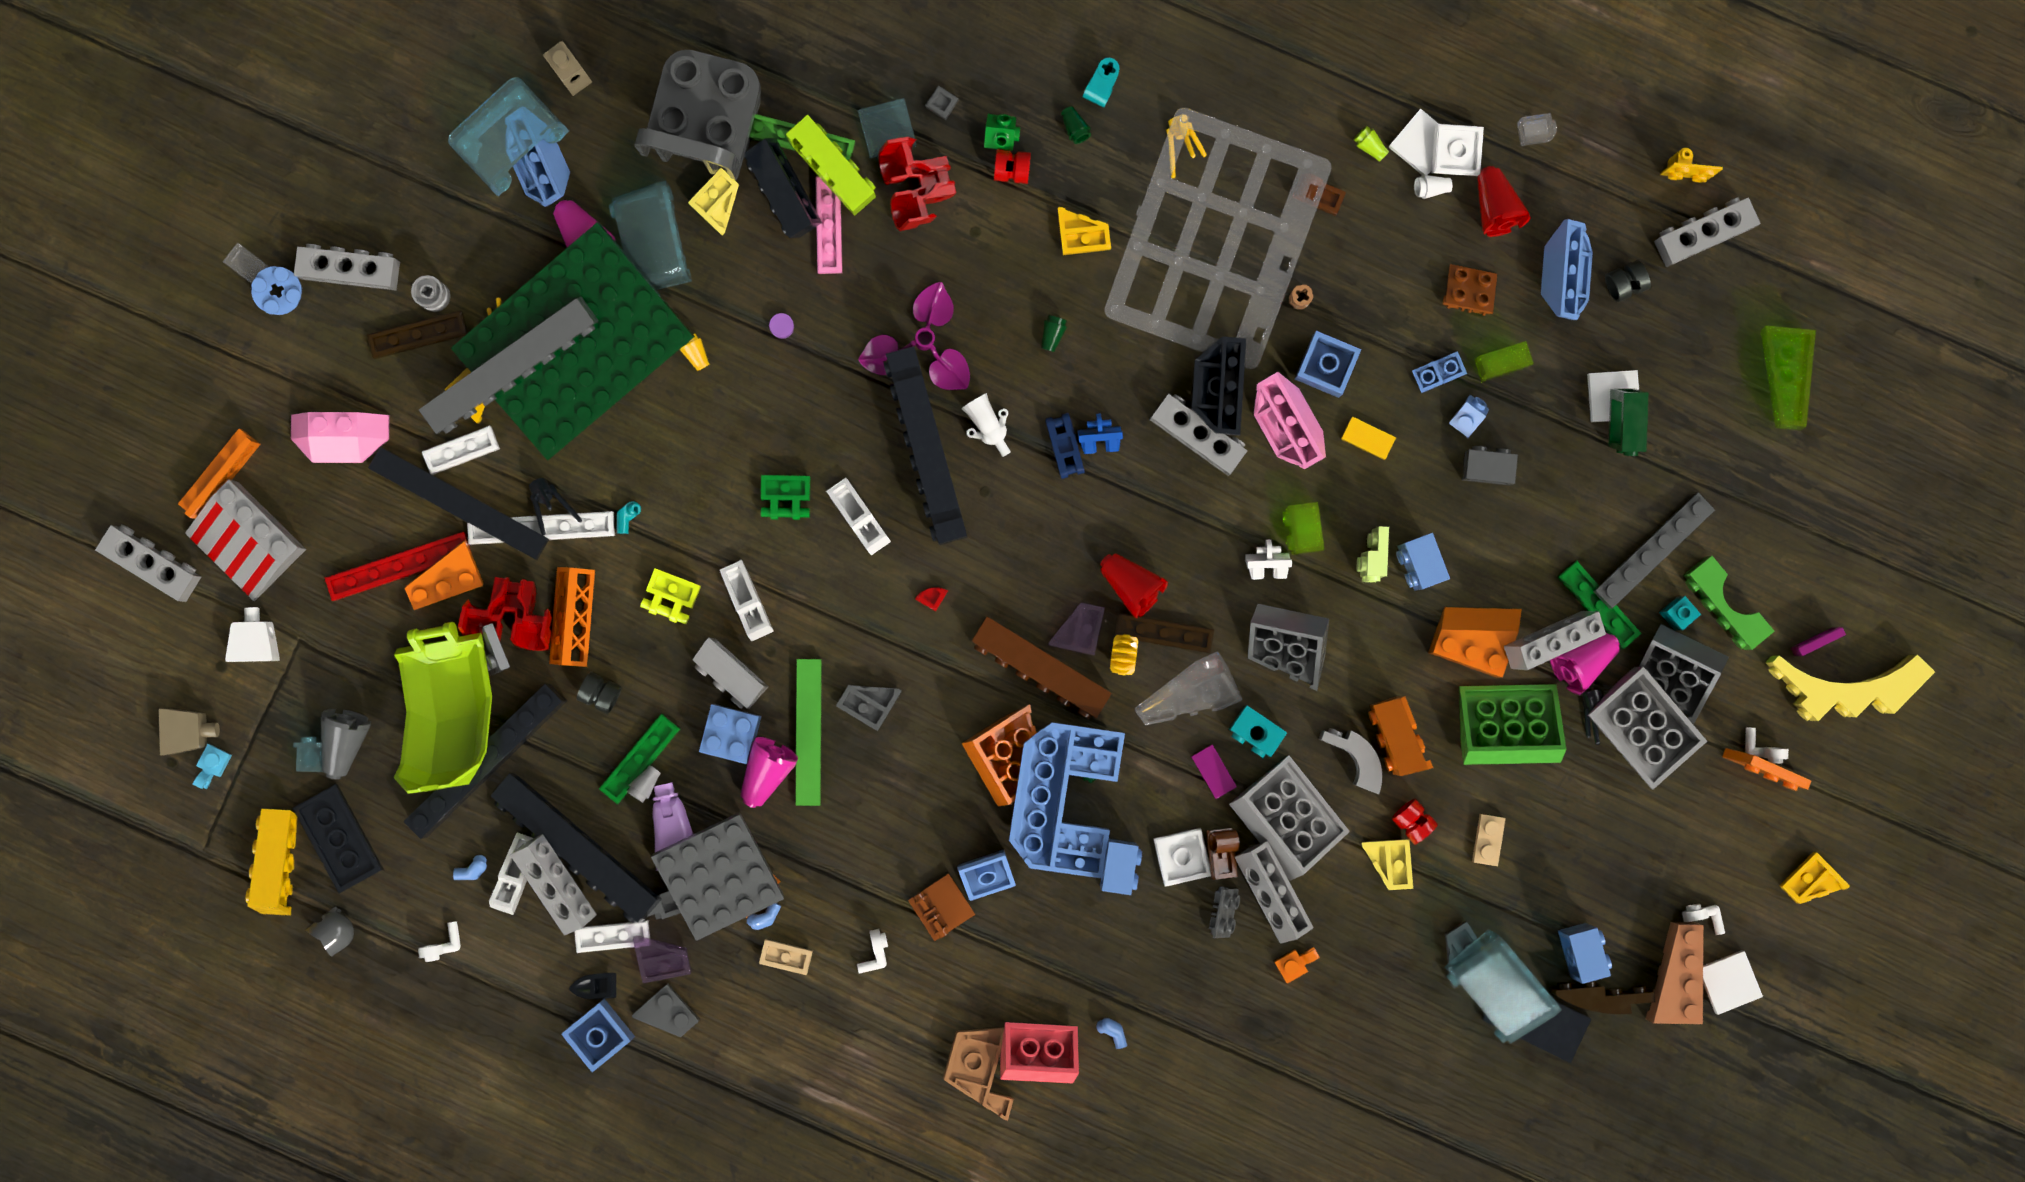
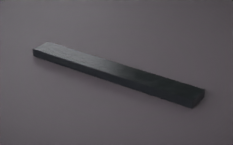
M381 447L368 467L373 472L535 560H538L549 541L547 537Z

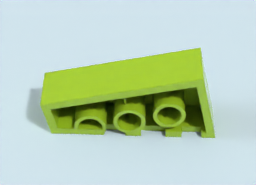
M806 115L786 133L788 141L794 150L855 216L876 197L873 191L876 187L867 177L863 179L859 175L857 165L851 159L847 161L842 155L843 150L835 141L831 142L819 123L815 124L809 115Z

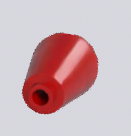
M1494 166L1483 168L1477 180L1484 235L1487 233L1488 237L1501 236L1512 232L1511 227L1517 224L1519 228L1523 227L1529 222L1530 214L1501 169Z
M1117 553L1113 555L1108 554L1100 563L1102 566L1101 573L1135 618L1141 617L1149 611L1158 601L1156 598L1159 594L1158 592L1160 591L1163 594L1168 586V581L1163 577Z

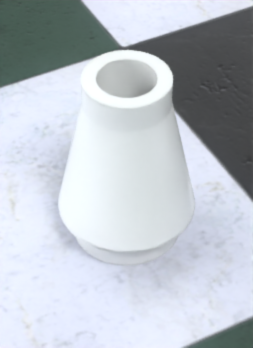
M1421 175V177L1415 179V194L1417 197L1426 199L1451 192L1452 180L1451 178Z

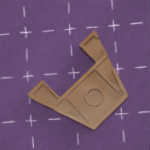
M1004 1027L956 1031L943 1079L999 1115L1002 1119L1008 1121L1014 1099L990 1092L1001 1053Z

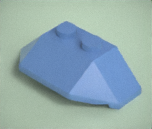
M521 107L506 118V152L525 195L546 207L564 196L570 171L551 128L527 108Z
M1565 219L1544 246L1541 295L1556 316L1578 320L1579 314L1584 310L1589 301L1593 252L1589 237L1585 232V223Z

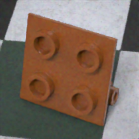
M1450 264L1447 291L1442 305H1446L1448 309H1459V307H1461V311L1468 309V313H1471L1473 310L1474 313L1482 314V316L1493 314L1497 274Z
M947 874L908 900L934 941L946 936L948 932L975 915L950 874Z

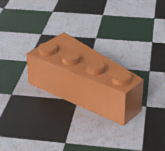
M1671 922L1663 950L1664 956L1657 973L1655 990L1653 989L1655 1002H1651L1646 1020L1662 1024H1703V925L1696 922Z

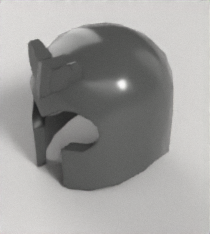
M337 907L326 912L322 916L323 920L321 922H314L305 930L321 941L331 957L347 947L354 937V927L351 921Z

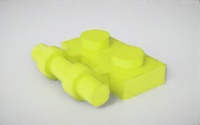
M654 568L646 589L647 592L655 594L652 601L644 598L640 607L649 610V613L653 615L660 614L668 617L671 622L677 623L678 621L687 624L689 615L681 612L684 605L693 608L701 586ZM665 598L675 602L673 609L661 605L662 599Z

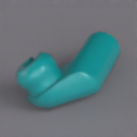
M631 501L618 510L616 534H629V521L640 514V504Z

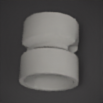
M429 275L421 276L412 284V298L417 304L428 311L438 312L445 309L449 304L451 296L448 287L435 277Z

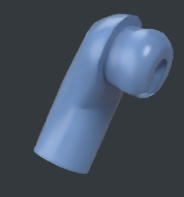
M775 903L767 907L765 913L748 916L747 924L754 930L771 926L781 905Z

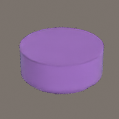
M779 313L771 318L769 328L775 337L784 339L793 333L794 322L787 314Z

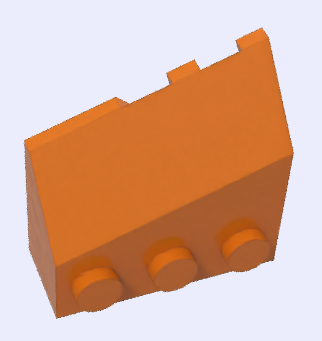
M1444 607L1428 653L1496 678H1503L1508 664L1504 646L1516 641L1522 609Z
M1396 696L1370 705L1369 718L1372 725H1377L1379 734L1376 735L1379 747L1385 749L1387 757L1384 758V762L1388 772L1392 771L1393 775L1404 776L1432 769L1431 760L1425 761L1422 754L1425 753L1423 740L1418 734L1415 735L1413 731L1417 729L1406 697Z
M1030 704L999 719L962 743L997 806L1009 805L1015 801L1023 744L1036 734V728L1031 720L1030 713L1032 711Z

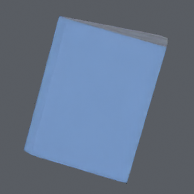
M1005 850L959 864L957 867L970 901L1016 886Z

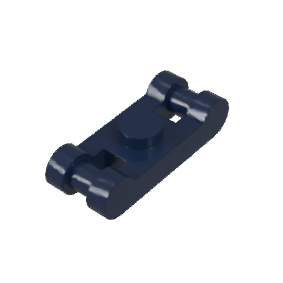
M1069 413L1061 414L1062 417L1053 419L1049 417L1045 419L1061 479L1068 478L1070 474L1077 473L1079 475L1085 473ZM1064 426L1066 432L1057 435L1055 428ZM1073 456L1074 464L1065 465L1064 459Z

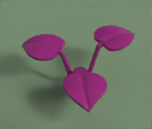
M938 282L924 289L916 298L913 305L914 318L917 321L926 322V326L919 329L915 335V340L902 349L913 346L924 351L930 349L937 359L929 368V376L933 384L945 390L967 389L970 381V372L963 355L956 350L947 349L940 357L933 345L935 335L930 329L931 323L935 326L945 325L952 318L954 311L952 300L943 283ZM888 335L874 337L868 342L860 355L859 363L872 373L886 375L883 361L887 360V353L898 351V343Z

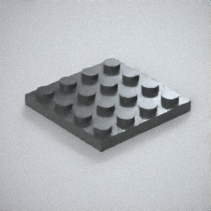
M740 812L651 855L656 868L696 941L784 899L780 886Z

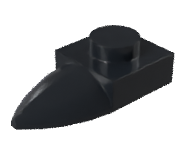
M616 973L583 976L576 980L569 987V990L576 996L584 999L616 998Z

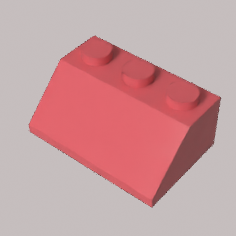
M1005 1022L1000 1055L1001 1080L1073 1083L1079 1074L1078 1026Z

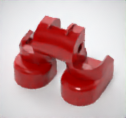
M911 137L887 140L878 154L880 173L887 185L903 182L907 178H918L920 188L913 191L896 192L891 198L892 218L899 231L917 228L920 224L930 223L937 216L934 213L928 215L925 204L944 201L956 194L955 181H950L948 175L951 166L948 163L947 156L914 161L912 147L917 139Z
M495 577L488 609L478 608L472 605L468 599L462 606L458 628L463 636L476 633L482 634V627L493 623L499 641H501L503 630L501 620L504 612L515 613V622L510 638L511 642L520 648L544 651L549 648L552 617L549 609L544 611V616L533 615L536 601V586L533 581L522 579L520 583L510 582L508 577Z

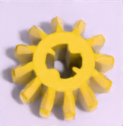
M1126 634L1114 637L1110 669L1113 673L1132 675L1135 672L1138 649L1137 637Z

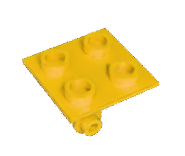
M1682 148L1669 158L1667 168L1661 172V175L1668 176L1670 180H1682L1685 177L1692 178L1693 182L1701 183L1707 182L1711 177H1714V175L1723 170V167L1692 164L1693 152L1689 148Z

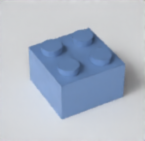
M1316 331L1311 337L1294 379L1339 398L1343 395L1361 349Z
M1433 533L1397 546L1399 550L1396 551L1398 561L1401 565H1405L1407 574H1405L1406 582L1410 588L1413 587L1414 591L1422 590L1450 579Z
M711 704L699 752L748 764L751 746L757 736L762 716Z
M1108 839L1103 878H1101L1100 882L1102 891L1131 895L1132 890H1137L1138 875L1135 873V867L1141 864L1142 851L1138 849L1139 846L1136 843Z
M1587 923L1558 930L1572 979L1584 984L1611 976L1609 969L1612 968V963L1609 955L1604 952L1605 938L1601 930L1598 931L1597 927Z
M605 999L561 1034L591 1072L595 1071L635 1037Z

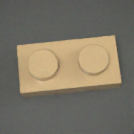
M1479 814L1472 862L1498 866L1506 818Z
M765 939L759 964L807 975L813 950Z

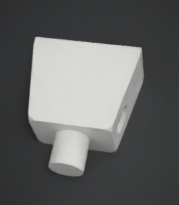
M244 608V622L231 623L225 658L226 662L279 661L274 625L272 622H260V608Z

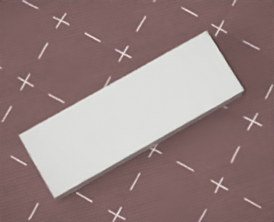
M487 426L422 451L430 474L434 475L499 450L500 447L492 426Z
M648 920L639 923L635 921L634 923L625 922L587 926L574 931L577 953L651 945Z

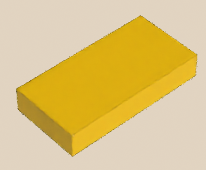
M1351 417L1341 439L1385 460L1396 437L1357 418Z

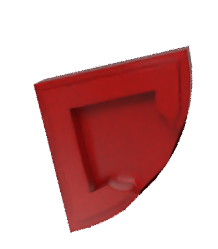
M939 587L928 588L919 593L915 600L936 612L948 590Z

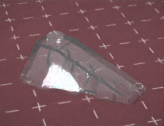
M1217 651L1195 661L1135 707V711L1145 725L1174 720L1180 714L1189 713L1190 716L1198 715L1200 710L1210 708L1212 712L1222 710L1242 701V697L1227 664Z

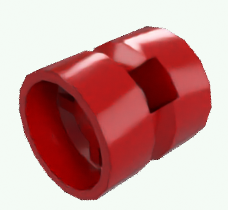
M997 149L994 181L1008 182L1009 179H1013L1014 183L1028 184L1031 152L1017 151L1016 154H1012L1011 150ZM1007 161H1014L1013 172L1006 171Z
M1416 798L1403 805L1391 818L1400 829H1406L1405 835L1414 845L1424 840L1438 826V823L1430 814L1423 813L1424 807Z

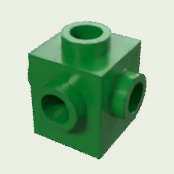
M988 114L984 148L1013 151L1014 141L1019 142L1020 127H1016L1017 117L1007 114Z

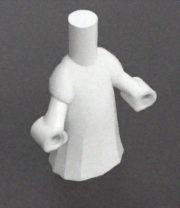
M987 393L962 408L980 430V432H976L974 428L968 429L966 434L969 438L980 439L985 444L996 445L1002 457L1011 453L1004 442L1007 431L1005 423L1008 416L1006 409L1003 408L999 411L1000 419L998 421Z

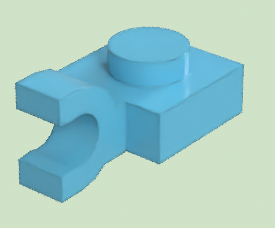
M207 744L196 765L203 770L198 774L192 785L201 789H207L213 775L222 776L232 755L211 744Z

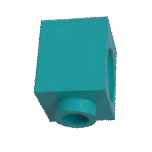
M1686 596L1676 597L1659 612L1674 631L1684 630L1701 615Z

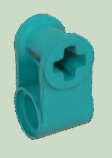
M1104 58L1101 60L1085 89L1083 98L1101 107H1105L1120 70L1119 64L1115 59ZM1108 66L1112 67V73L1105 75L1104 69H1107Z

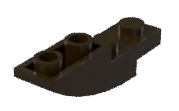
M1596 980L1573 986L1572 982L1557 983V987H1550L1551 993L1566 1002L1600 1013L1632 1014L1631 1004L1655 1002V993L1646 989V986H1632L1631 991H1622V988H1608L1607 993H1605V986L1597 983Z

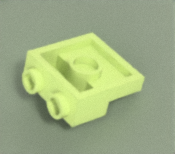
M1379 526L1372 529V533H1368L1367 548H1371V551L1361 553V557L1357 558L1356 569L1357 572H1360L1362 582L1380 581V578L1387 576L1389 527Z

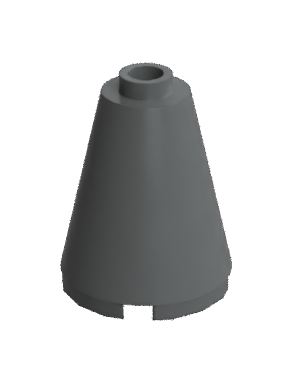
M327 709L321 714L322 771L326 773L328 778L341 779V777L347 775L371 727V721H368L367 716L357 712L343 710V714L335 713L336 709Z

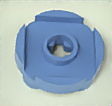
M272 266L261 270L252 282L251 293L254 302L261 310L268 314L283 315L293 311L298 306L302 295V285L299 278L294 276L292 271L284 267ZM273 284H276L278 287L283 286L284 290L281 291L282 296L280 298L277 295H271L270 291L273 289Z

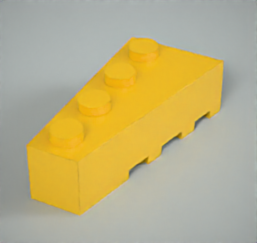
M261 809V815L256 820L258 836L257 840L253 842L252 850L255 857L254 864H251L249 869L251 885L246 891V903H248L249 908L261 914L291 915V907L287 906V897L292 895L293 885L290 884L288 877L289 873L294 870V857L290 853V849H294L296 845L297 816L291 810Z

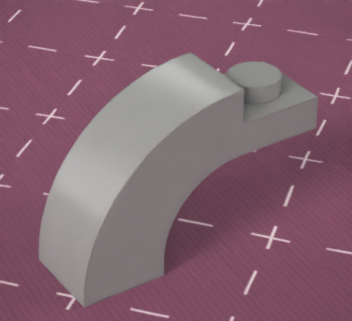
M1329 728L1328 732L1322 730L1318 740L1345 750L1353 758L1356 766V776L1353 785L1379 794L1382 785V768L1378 755L1369 742L1350 730L1347 731L1345 738H1342V732Z

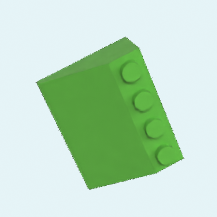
M1557 684L1459 686L1460 739L1463 765L1561 763L1566 752V743Z

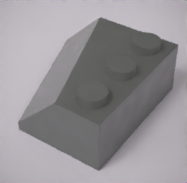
M1257 604L1250 624L1248 659L1273 671L1279 669L1289 674L1290 679L1296 682L1300 679L1310 684L1309 688L1317 691L1326 654L1329 618Z
M1661 624L1639 667H1644L1678 708L1688 715L1690 722L1694 724L1729 657Z

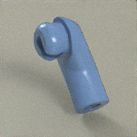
M476 855L468 868H454V880L478 879L487 868V859L483 855Z
M1104 1018L1097 1022V1031L1101 1034L1105 1033L1112 1036L1116 1049L1127 1047L1123 1027L1120 1023L1110 1018Z

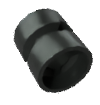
M1639 260L1624 266V270L1618 268L1605 274L1608 291L1617 303L1630 298L1632 292L1637 295L1651 288L1649 274Z
M589 672L579 689L576 700L589 706L594 703L595 709L608 715L619 698L622 686L611 681L604 683L601 676Z

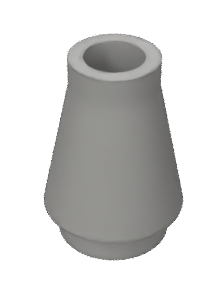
M649 765L646 770L629 784L630 788L627 792L643 803L646 798L649 799L661 773Z

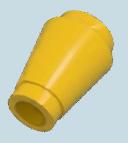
M695 333V337L684 345L680 351L693 367L699 371L710 364L701 338L698 339Z

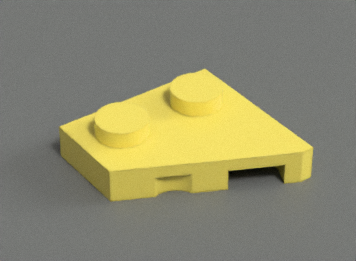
M720 168L688 204L723 236L739 184Z
M1409 839L1362 842L1363 849L1368 854L1388 890L1413 889Z

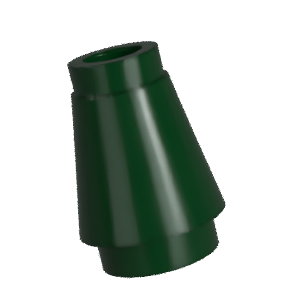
M1073 106L1064 109L1061 115L1069 140L1073 141L1074 144H1080L1089 139L1091 136L1090 126Z
M1048 315L1047 320H1044L1041 348L1055 352L1067 329V326H1065L1067 320Z

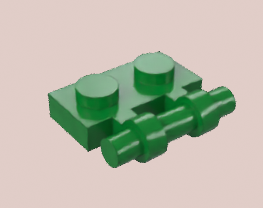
M761 475V500H770V507H761V517H770L771 520H778L779 517H792L793 520L810 518V508H801L800 501H810L811 477ZM779 500L792 501V508H779Z

